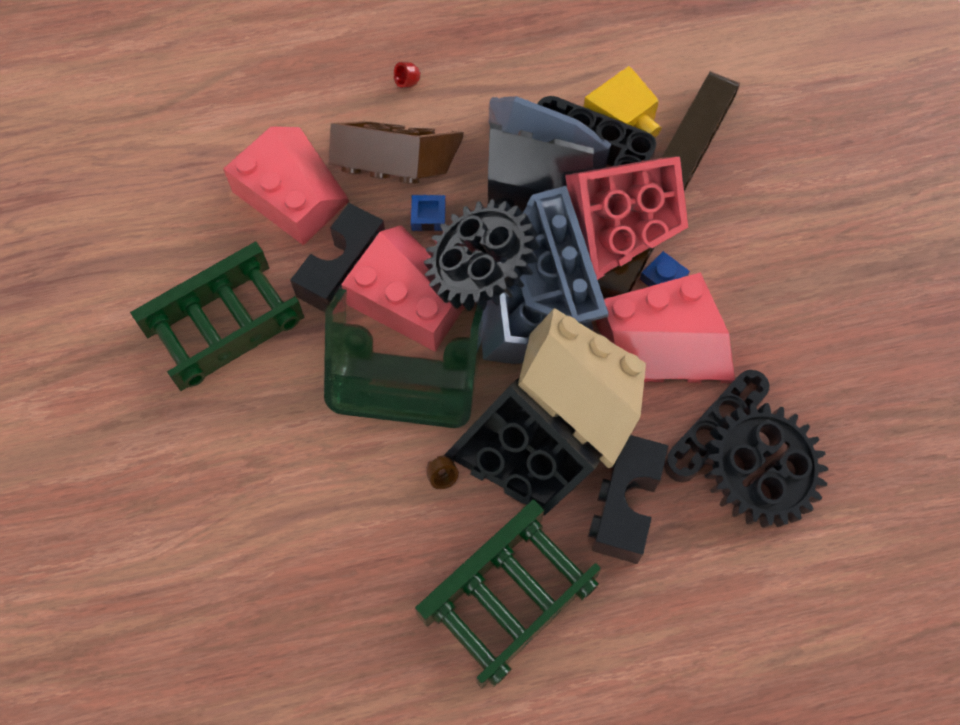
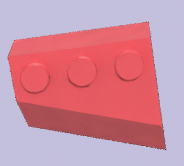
M271 126L223 168L234 194L302 245L306 244L349 203L348 197L300 127Z
M680 156L565 175L567 189L597 280L615 267L628 263L636 255L649 248H654L688 228Z
M402 225L380 231L341 284L348 306L436 352L465 308L461 305L458 309H455L450 302L445 303L429 286L431 282L425 276L429 269L424 265V261L431 258V256Z
M701 272L604 299L609 315L608 317L595 320L600 334L628 353L636 355L646 363L644 382H664L665 379L687 380L688 383H701L702 380H720L721 383H732L735 380L729 332Z

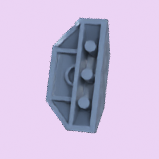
M517 96L492 97L489 101V125L490 122L502 125V131L518 135L520 130L533 133V139L544 142L559 139L594 148L593 170L606 167L611 144L605 139H600L593 130L579 120Z
M567 186L533 194L523 214L525 213L538 233L535 239L539 243L540 248L534 251L538 257V262L528 264L533 274L520 277L524 283V287L520 288L526 308L545 316L555 308L565 315L573 317L580 324L608 317L609 313Z

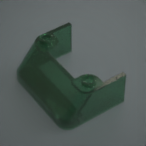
M339 289L325 310L324 401L327 407L341 415L446 428L464 426L470 419L480 359L484 310H481L477 305L471 326L470 338L456 337L450 340L444 349L443 361L373 353L374 341L369 330L361 325L346 323L347 290Z

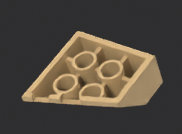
M554 308L530 333L518 386L552 417L561 416L575 429L572 435L581 444L588 441L602 454L599 460L610 468L616 462L641 417L646 363L636 355L628 353L613 344L606 337L598 335L580 324L573 317L567 316Z

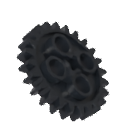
M491 200L487 208H484L482 203L478 201L474 211H470L465 206L463 207V216L460 218L455 214L451 215L453 223L450 226L446 224L440 225L444 231L442 235H432L431 238L436 243V246L426 248L431 258L424 261V265L429 269L425 276L431 282L429 286L445 303L450 302L455 309L463 305L467 311H471L476 302L481 310H485L488 300H492L498 306L501 294L504 293L509 298L513 297L511 291L513 285L524 287L520 277L522 275H532L533 271L528 264L538 262V257L534 253L535 250L540 248L539 243L535 239L538 233L525 213L522 214L518 206L511 208L507 201H504L498 207L496 202Z
M753 403L745 407L744 411L741 408L735 409L730 413V416L726 415L718 421L721 427L717 426L710 431L711 436L715 440H710L704 447L713 454L702 459L703 463L713 466V470L704 475L705 478L716 479L717 482L710 492L718 493L722 491L724 497L719 505L722 507L732 503L734 505L732 516L737 517L745 512L746 524L748 525L757 522L758 519L762 528L771 526L773 521L777 527L787 525L788 520L791 523L802 519L801 513L804 515L814 510L811 503L820 501L823 498L815 489L827 486V482L818 477V475L828 471V467L818 464L817 460L825 456L826 453L825 451L814 450L813 446L820 439L819 437L808 438L806 436L810 425L806 424L799 428L796 425L798 419L796 413L786 419L784 418V407L782 406L771 413L769 403H765L758 410ZM760 432L767 436L769 445L763 443L760 438ZM785 443L787 450L765 467V472L755 476L745 487L743 480L766 462L765 458L776 453ZM734 455L739 456L743 460L744 470L736 465ZM787 461L791 462L795 467V474L791 473L787 468ZM761 484H764L770 490V499L762 493Z

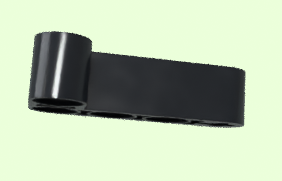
M546 96L538 102V105L579 120L593 130L600 139L608 141L611 144L608 165L619 166L653 159L657 143L653 135L646 131L559 97Z

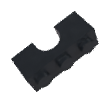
M348 203L330 227L334 246L343 250L344 253L333 260H323L309 254L290 279L297 298L330 316L337 306L340 307L346 302L341 284L379 232L385 230L384 220L351 203Z
M633 435L629 436L616 462L612 466L613 470L610 480L604 478L602 480L597 501L604 502L601 516L593 515L588 537L595 539L592 551L638 564L644 553L652 517L633 511L626 502L625 493L636 488L651 492L656 490L661 480L669 445Z

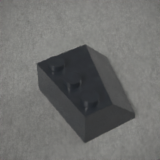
M490 122L488 203L494 200L499 207L504 201H507L511 208L518 206L523 214L533 194L567 186L565 175L593 170L594 148L559 139L544 142L533 139V133L520 130L518 135L504 132L502 131V125Z
M518 377L443 456H447L453 462L471 470L470 475L481 481L487 479L504 488L506 495L525 505L534 499L544 509V515H546L597 467L602 454L588 441L581 444L572 435L575 431L572 426L561 416L552 417L518 386L520 378Z

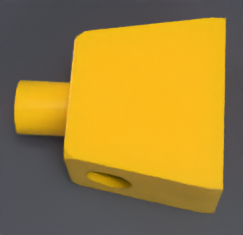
M630 66L585 96L584 108L646 131L653 135L654 138L659 135L662 129L654 121L659 104L658 98Z

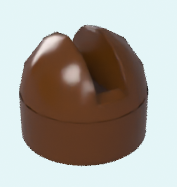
M437 456L436 459L430 460L427 464V478L435 489L449 488L459 477L456 465L447 456ZM445 469L446 472L440 476L438 472Z

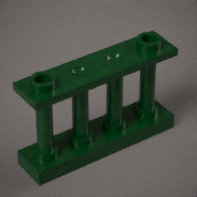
M256 241L130 312L147 339L157 334L177 365L168 370L167 373L180 391L188 387L197 386L209 374L278 333L294 328L300 320L305 318L296 296L283 302L263 272L270 268L263 250ZM247 281L253 282L271 308L269 312L255 320H252L233 292V289ZM218 298H221L240 326V329L221 339L202 310V307ZM186 316L191 318L209 346L191 358L170 328L172 324Z
M534 499L415 607L417 616L427 627L434 621L437 624L443 623L480 664L484 671L476 677V683L481 688L489 682L493 687L499 684L512 670L508 663L577 596L583 601L599 585L595 579L601 567L596 562L583 573L541 530L543 528L541 522L544 509ZM522 539L526 543L531 541L572 584L556 601L513 557L515 552L512 549ZM493 566L497 569L502 568L544 612L527 629L484 584L486 579L483 575ZM464 593L468 597L473 595L514 640L497 658L454 612L456 606L453 603Z

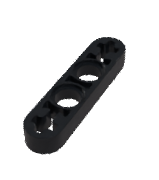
M757 370L742 372L672 447L664 463L665 471L671 479L678 482L690 481L706 465L702 462V459L713 453L697 440L696 432L702 429L711 431L717 426L721 427L718 422L723 418L719 412L720 406L731 405L735 409L741 408L743 411L745 407L753 403L756 408L759 406L769 392L770 387L768 378L763 373ZM755 384L757 386L756 390L752 391L743 401L739 396L746 388V385ZM691 448L696 454L691 458L688 467H683L681 470L675 466L678 461L677 459H683Z

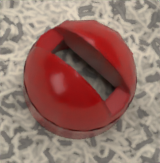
M398 62L394 68V81L399 88H410L417 85L421 72L414 63Z

